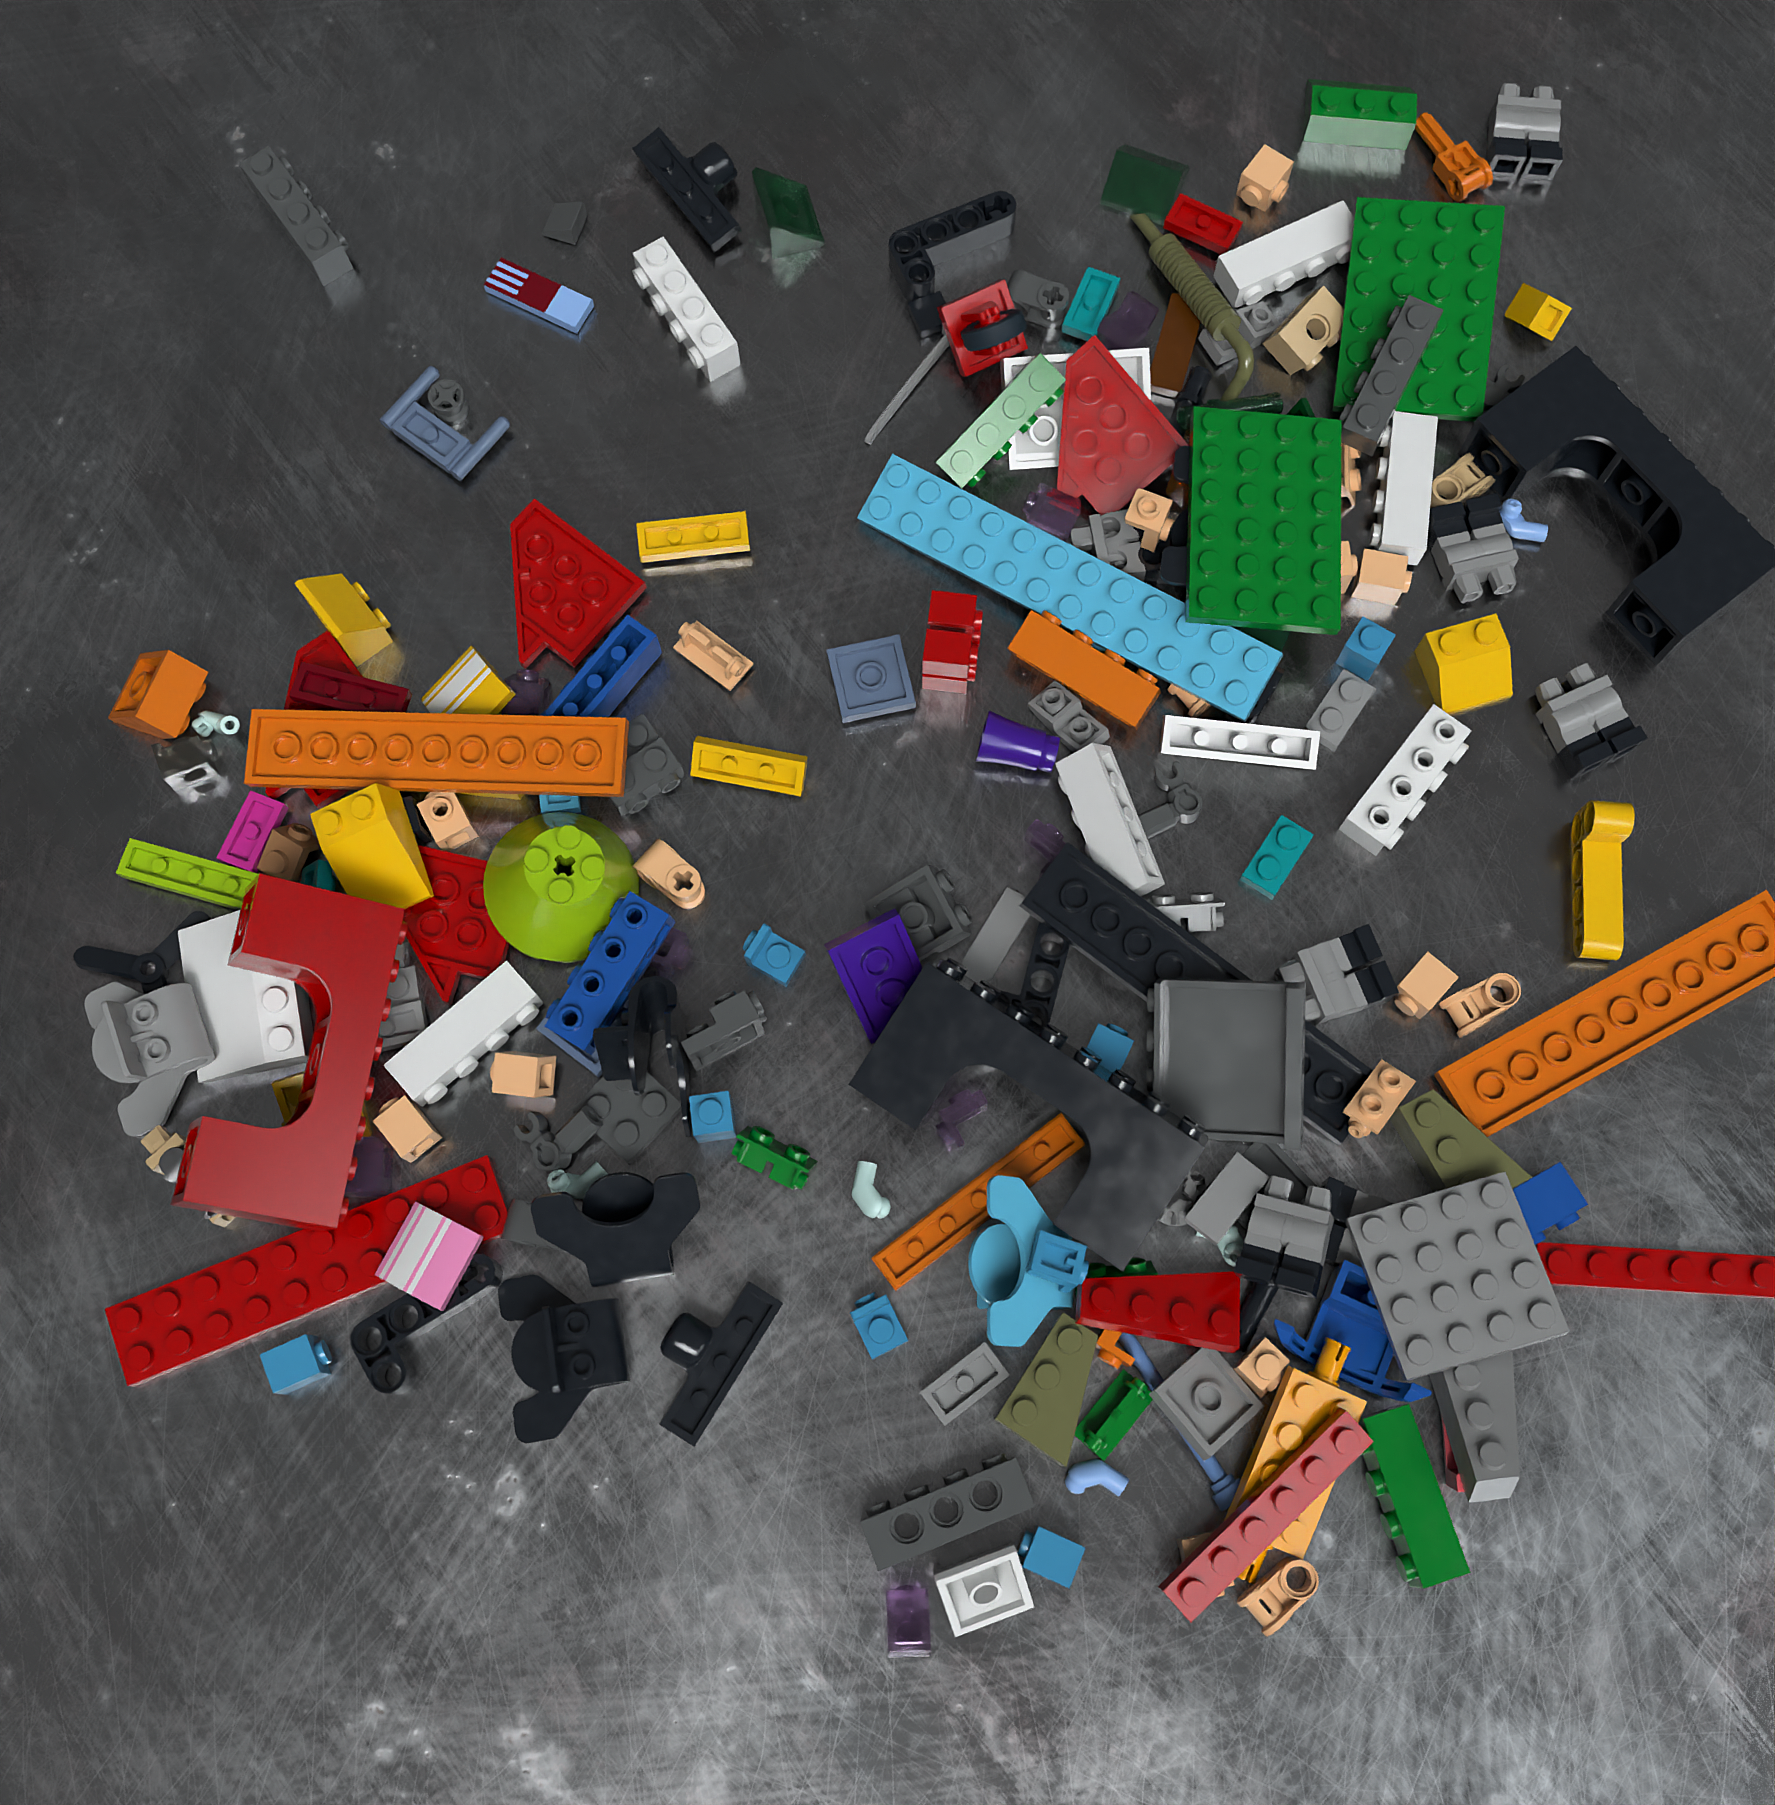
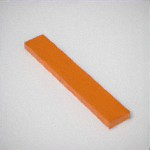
M1062 1113L1058 1114L874 1255L871 1260L896 1292L992 1218L987 1211V1183L991 1177L998 1175L1018 1177L1030 1189L1086 1145Z

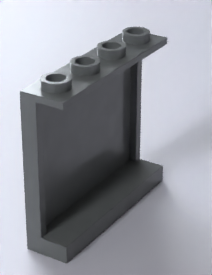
M1160 977L1154 983V988L1148 989L1147 995L1148 1012H1154V1028H1148L1147 1051L1154 1052V1067H1148L1147 1091H1153L1171 1104L1169 1111L1181 1119L1187 1114L1204 1125L1205 1129L1203 1132L1208 1136V1140L1284 1144V1150L1301 1151L1304 1114L1306 982Z

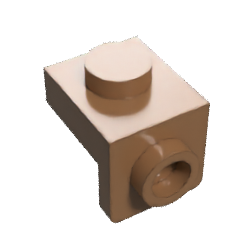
M298 823L272 829L257 869L269 876L297 882L309 852L321 848L318 838L312 834L313 832L310 828Z

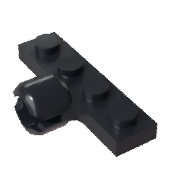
M658 127L632 148L637 158L714 252L742 231L738 222L716 197L719 190L737 177V170L732 159L718 143L711 142L693 157L686 158Z
M747 1281L724 1320L717 1327L707 1325L690 1313L679 1315L664 1336L660 1349L663 1356L687 1372V1377L660 1420L659 1425L695 1447L783 1303L750 1281Z

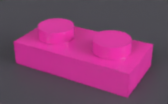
M250 790L216 858L226 865L257 873V866L271 831L280 827L289 808L282 802Z

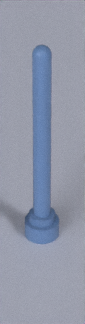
M1122 1332L1118 1339L1119 1343L1127 1354L1135 1358L1133 1364L1151 1391H1153L1164 1379L1133 1334ZM1180 1433L1213 1483L1211 1489L1215 1494L1212 1498L1221 1511L1229 1508L1241 1481L1240 1478L1235 1480L1231 1473L1227 1475L1214 1454L1203 1461Z

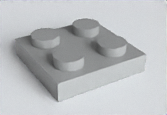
M1201 1347L1149 1393L1150 1397L1203 1461L1215 1454L1264 1407L1217 1350Z

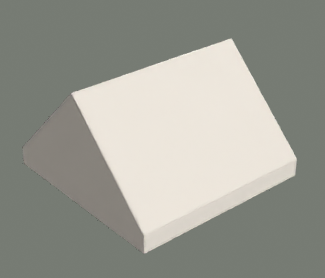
M1011 1542L933 1572L955 1637L1034 1608L1016 1548Z

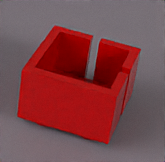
M932 590L928 615L930 629L926 630L922 660V689L966 694L968 681L975 682L983 610L976 609L977 595Z

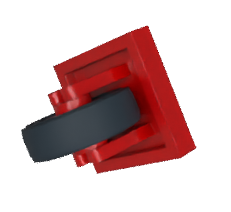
M999 279L937 307L960 375L963 377H967L1000 362L1003 358L1011 357L1028 349L1023 331L1027 328L1022 311L1014 308L1005 279Z

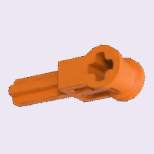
M1427 112L1420 114L1416 119L1415 130L1436 155L1432 169L1445 184L1450 197L1454 201L1459 202L1466 199L1468 193L1478 188L1486 189L1490 187L1493 182V173L1488 162L1484 158L1479 157L1466 140L1455 145L1431 114Z

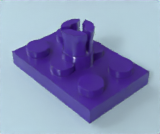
M895 908L824 944L863 1031L871 1044L877 1041L923 969L901 917Z

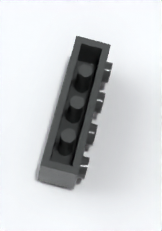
M267 146L239 163L252 190L323 286L353 269L345 252L350 248L346 239L338 229L335 231L330 229L328 225L331 224L328 215L320 204L315 207L310 202L313 199L310 191L302 180L295 182L292 177L295 173L283 155L278 158L270 146Z
M1410 295L1403 307L1396 305L1387 323V327L1392 328L1387 340L1382 338L1378 340L1370 359L1376 361L1371 372L1363 371L1356 384L1354 392L1358 393L1359 396L1354 406L1347 403L1339 420H1342L1341 426L1343 427L1341 443L1373 456L1439 324L1443 309Z

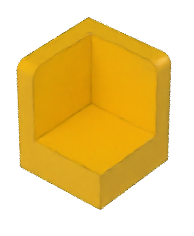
M1522 283L1507 308L1505 316L1552 341L1572 308L1552 296Z

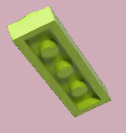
M129 838L116 871L117 875L125 879L236 910L241 909L245 889L258 876L254 872Z

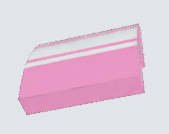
M415 1202L375 1275L438 1310L444 1311L484 1237Z

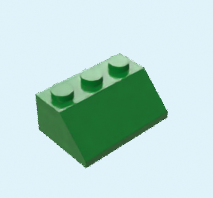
M1307 79L1303 142L1406 150L1416 126L1417 93L1410 87Z

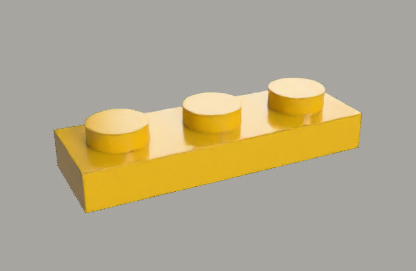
M746 511L636 523L641 563L750 551Z
M696 736L693 742L690 776L801 796L804 790L808 756Z

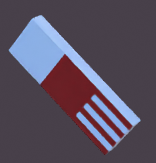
M502 257L484 283L486 292L576 334L594 307L591 298Z

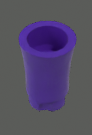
M989 710L975 761L1005 764L1032 771L1039 769L1051 773L1058 753L1060 737L1046 734L1044 730L1012 721Z

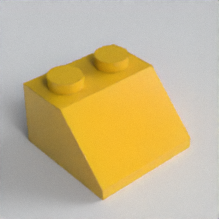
M340 573L303 578L294 583L312 610L356 667L393 642L386 631L391 626L378 608L371 611L366 605L370 598L357 581L350 584L345 576Z
M1497 613L1425 633L1415 649V654L1436 706L1449 715L1507 699L1513 695L1510 645Z

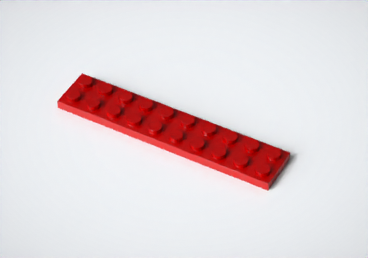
M485 1155L347 1211L343 1222L338 1221V1226L335 1229L320 1232L308 1229L299 1230L105 1308L127 1386L134 1387L387 1284L388 1282L377 1277L375 1273L415 1202L483 1236L484 1238L480 1245L500 1238L509 1208L491 1157Z

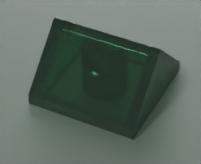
M1124 144L1116 150L1100 204L1132 215L1146 214L1152 222L1164 226L1165 218L1179 195L1190 166Z
M755 167L751 171L755 203L773 260L821 248L825 242L807 185Z

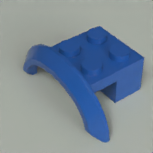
M1343 1260L1334 1268L1306 1341L1295 1332V1327L1278 1319L1274 1321L1273 1327L1282 1345L1293 1355L1313 1367L1317 1363L1326 1337L1352 1348L1348 1353L1338 1378L1346 1383L1386 1398L1404 1402H1413L1432 1394V1391L1413 1382L1403 1383L1385 1378L1394 1353L1363 1268Z

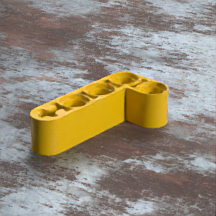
M1590 800L1573 818L1571 826L1573 951L1576 958L1618 960L1621 957L1624 943L1621 843L1631 835L1635 814L1631 803Z

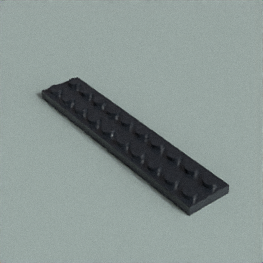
M1068 842L1019 905L1146 1002L1148 989L1154 988V983L1160 977L1253 981ZM1305 1020L1303 1119L1337 1145L1342 1144L1349 1134L1348 1121L1350 1119L1343 1111L1373 1070Z

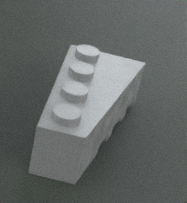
M1513 1351L1430 1374L1429 1376L1468 1503L1511 1498L1520 1477Z

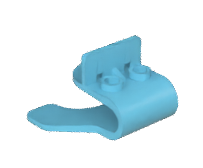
M998 1175L991 1177L987 1183V1211L990 1217L1001 1220L1005 1224H995L977 1229V1236L972 1242L969 1252L968 1268L971 1282L977 1292V1307L979 1309H987V1335L990 1342L995 1346L1020 1347L1027 1342L1050 1310L1073 1309V1289L1068 1293L1058 1291L1059 1284L1026 1273L1035 1235L1042 1230L1071 1241L1072 1237L1053 1224L1054 1222L1049 1219L1022 1179Z

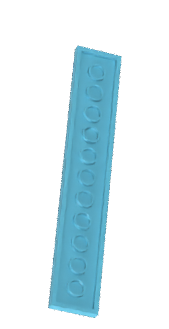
M894 454L891 455L857 517L865 525L1030 611L1032 610L1041 615L1043 610L1051 613L1062 621L1061 627L1072 633L1075 629L1082 632L1093 640V644L1105 650L1109 649L1126 661L1243 722H1246L1283 657L1282 652L1231 626L1185 622L1186 603Z

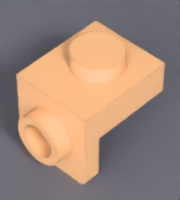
M1139 488L1134 494L1124 522L1144 530L1140 547L1154 552L1159 539L1166 541L1173 526L1174 520L1168 518L1173 500Z

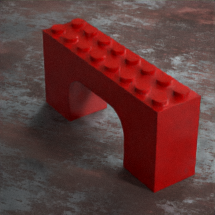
M261 873L247 886L227 965L291 980L301 986L310 996L315 1008L316 1021L299 1099L294 1114L280 1128H262L206 1116L191 1122L173 1192L172 1206L319 1232L335 1229L338 1226V1221L343 1222L345 1220L349 1206V1198L344 1197L346 1183L353 1180L358 1162L357 1157L352 1156L355 1141L362 1139L366 1126V1117L361 1116L364 1100L369 1101L374 1088L375 1078L369 1076L372 1061L379 1059L383 1045V1038L378 1037L381 1021L386 1022L391 1008V999L386 998L389 983L395 982L399 970V960L394 959L397 944L402 945L407 932L408 924L402 921L405 909Z

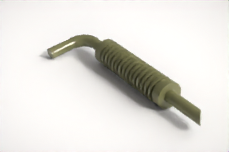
M1146 214L1130 215L1133 222L1152 244L1149 256L1215 341L1227 340L1235 350L1238 358L1236 374L1220 399L1223 405L1232 407L1244 386L1250 380L1254 368L1253 350L1249 342L1238 331L1241 318L1174 234L1162 235Z

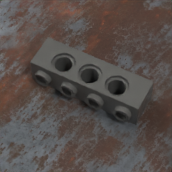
M1005 1453L982 1461L984 1470L969 1476L965 1468L943 1477L946 1486L930 1492L926 1484L904 1493L907 1502L891 1508L887 1500L865 1509L868 1518L861 1520L860 1524L877 1570L881 1571L1036 1507L1017 1458L1014 1457L1007 1460ZM981 1481L991 1482L996 1489V1498L988 1506H980L973 1499V1489ZM942 1497L954 1499L958 1506L956 1517L949 1522H942L934 1515V1505ZM911 1513L917 1517L919 1530L913 1537L904 1538L896 1532L894 1523L899 1515Z

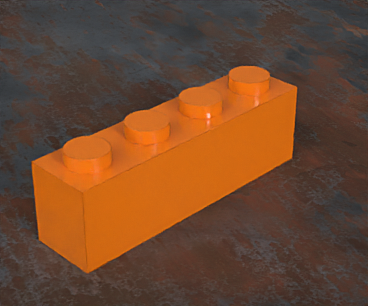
M1031 610L1007 648L1010 653L1137 731L1161 694L1160 688L1155 686L1158 680L1140 668L1136 673L1123 666L1126 660L1109 649H1106L1103 654L1091 647L1093 640L1082 632L1075 629L1070 634L1060 628L1062 621L1051 613L1043 610L1041 615Z

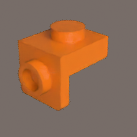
M1100 1328L1101 1331L1095 1347L1100 1350L1097 1357L1117 1370L1121 1364L1127 1368L1131 1367L1135 1358L1115 1346L1122 1332Z

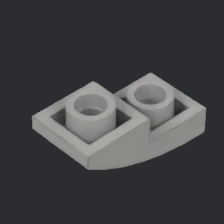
M1264 301L1235 311L1241 318L1238 331L1249 342L1252 349L1261 345L1280 325ZM1206 328L1202 330L1198 340L1216 366L1237 357L1235 350L1227 340L1215 341Z
M1056 680L1028 703L1029 708L1053 735L1060 737V741L1073 753L1091 743L1102 745L1110 738L1108 729L1082 709L1080 699Z
M1237 1152L1189 1211L1184 1221L1217 1246L1256 1197L1257 1193L1266 1185L1270 1177Z

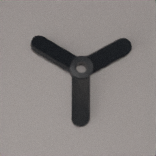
M202 911L191 913L151 953L138 956L93 946H82L75 951L73 958L76 965L81 969L135 979L141 983L143 993L147 994L168 986L166 980L169 976V968L181 958L178 930L211 919ZM155 965L154 973L146 976L147 968Z

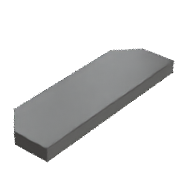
M1006 887L960 963L968 969L966 976L978 983L981 979L987 982L992 981L1030 917V914L1019 906L1025 899V896Z

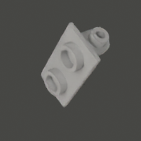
M1213 892L1190 893V899L1175 900V895L1159 894L1153 895L1152 901L1148 902L1179 926H1181L1180 918H1187L1188 932L1216 931V927H1222L1224 924L1223 912L1216 911V907L1225 906V902L1218 897H1214Z

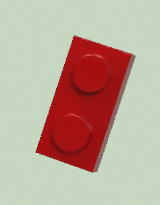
M1180 193L1165 218L1163 228L1222 255L1231 249L1242 229L1243 221Z

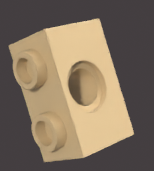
M1323 285L1306 296L1262 344L1290 375L1302 368L1307 372L1323 358L1320 351L1325 346L1331 347L1341 338L1344 308ZM1306 328L1311 332L1312 338L1307 334Z

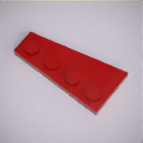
M1233 1271L1085 1278L1084 1282L1077 1286L1075 1324L1234 1354L1240 1348V1278Z

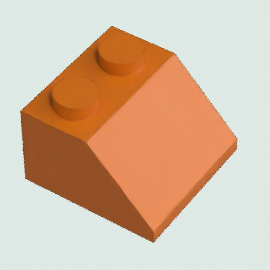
M170 650L140 653L108 719L161 739L177 738L178 735H181L186 730L190 722L188 713L193 703L197 702L205 692L206 683H204L208 671Z

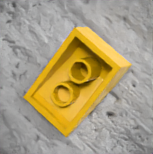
M374 783L310 814L321 850L347 895L402 909H407L434 896L399 790Z

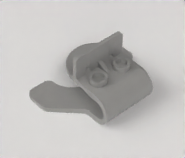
M119 982L109 983L90 992L84 1002L90 1025L95 1029L92 1038V1055L98 1069L109 1079L129 1084L140 1082L136 1090L118 1104V1114L125 1133L129 1136L138 1137L152 1131L156 1126H163L166 1123L186 1077L191 1072L212 1063L215 1060V1056L190 984L168 985L145 994Z

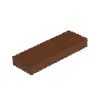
M1171 294L1150 368L1151 392L1173 398L1182 391L1200 326V320L1179 294Z

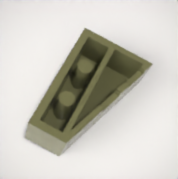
M1434 1089L1397 1108L1390 1117V1121L1433 1193L1502 1172H1506L1512 1188L1533 1178Z
M1064 1312L1057 1318L994 1420L1062 1467H1067L1098 1335L1081 1324H1075V1320Z

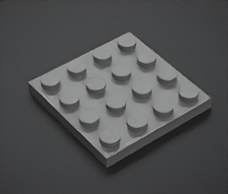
M1506 1172L1352 1216L1345 1221L1404 1382L1563 1336L1570 1332Z

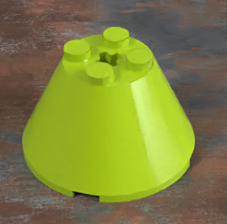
M570 812L545 813L519 823L497 843L489 857L484 873V900L488 915L499 934L521 953L538 960L544 959L562 963L578 962L588 958L591 953L588 948L592 939L599 931L604 932L612 920L609 917L610 912L617 900L621 897L625 899L629 891L639 896L638 872L632 867L635 862L625 843L616 833L601 822L585 815Z

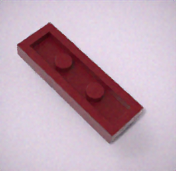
M301 662L289 696L295 702L330 711L406 713L412 693L408 688Z

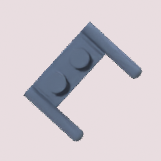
M429 366L379 421L388 430H392L396 436L461 481L509 429L510 422L503 416L498 417L476 443L472 445L468 439L416 403L440 376L436 367Z

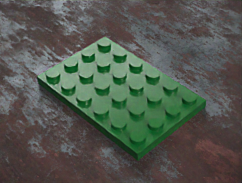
M1357 197L1332 411L1343 412L1347 403L1354 406L1359 396L1358 393L1354 392L1356 384L1363 371L1371 372L1376 362L1370 359L1378 340L1380 338L1387 340L1392 328L1387 327V323L1396 305L1403 307L1410 295L1443 309V313L1395 411L1436 416L1442 420L1475 422L1483 414L1505 206Z
M1193 407L1190 413L1185 622L1328 635L1338 634L1341 630L1342 420Z

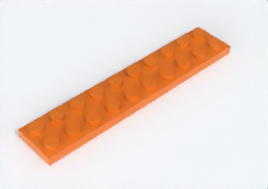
M251 709L244 784L250 787L362 790L374 783H378L399 791L624 797L629 721L626 718Z
M1767 890L1761 892L1434 1073V1076L1454 1108L1485 1136L1489 1137L1775 977V901Z

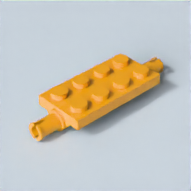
M1326 1337L1313 1372L1308 1371L1306 1374L1290 1366L1287 1367L1224 1521L1340 1407L1347 1410L1354 1420L1359 1423L1367 1401L1339 1389L1340 1384L1336 1383L1348 1353L1352 1348ZM1334 1482L1238 1578L1244 1581L1247 1579V1582L1255 1584L1268 1549L1273 1550L1274 1547L1303 1560Z

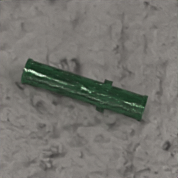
M1272 392L1265 395L1236 398L1227 401H1220L1217 398L1209 399L1206 401L1207 403L1194 406L1281 414L1284 404L1283 398H1280L1281 394L1279 392ZM1193 405L1182 406L1177 410L1176 419L1177 424H1180L1179 428L1181 430L1190 429V413L1194 407Z

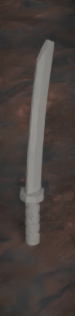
M943 326L942 333L944 336L874 423L864 440L867 444L870 445L903 401L950 345Z

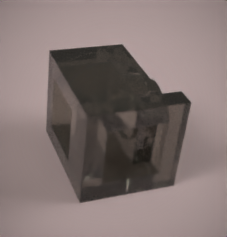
M198 736L182 737L175 740L171 746L165 748L160 743L151 745L162 779L175 791L219 775L214 762L219 760V755L211 739L202 741Z

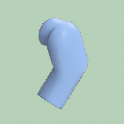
M1516 499L1505 500L1499 512L1509 535L1517 539L1543 543L1547 536L1548 525L1526 521L1521 515V503Z
M1097 1458L1075 1463L1068 1469V1475L1065 1478L1067 1489L1075 1494L1083 1493L1087 1487L1101 1484L1117 1496H1120L1129 1482L1128 1477Z

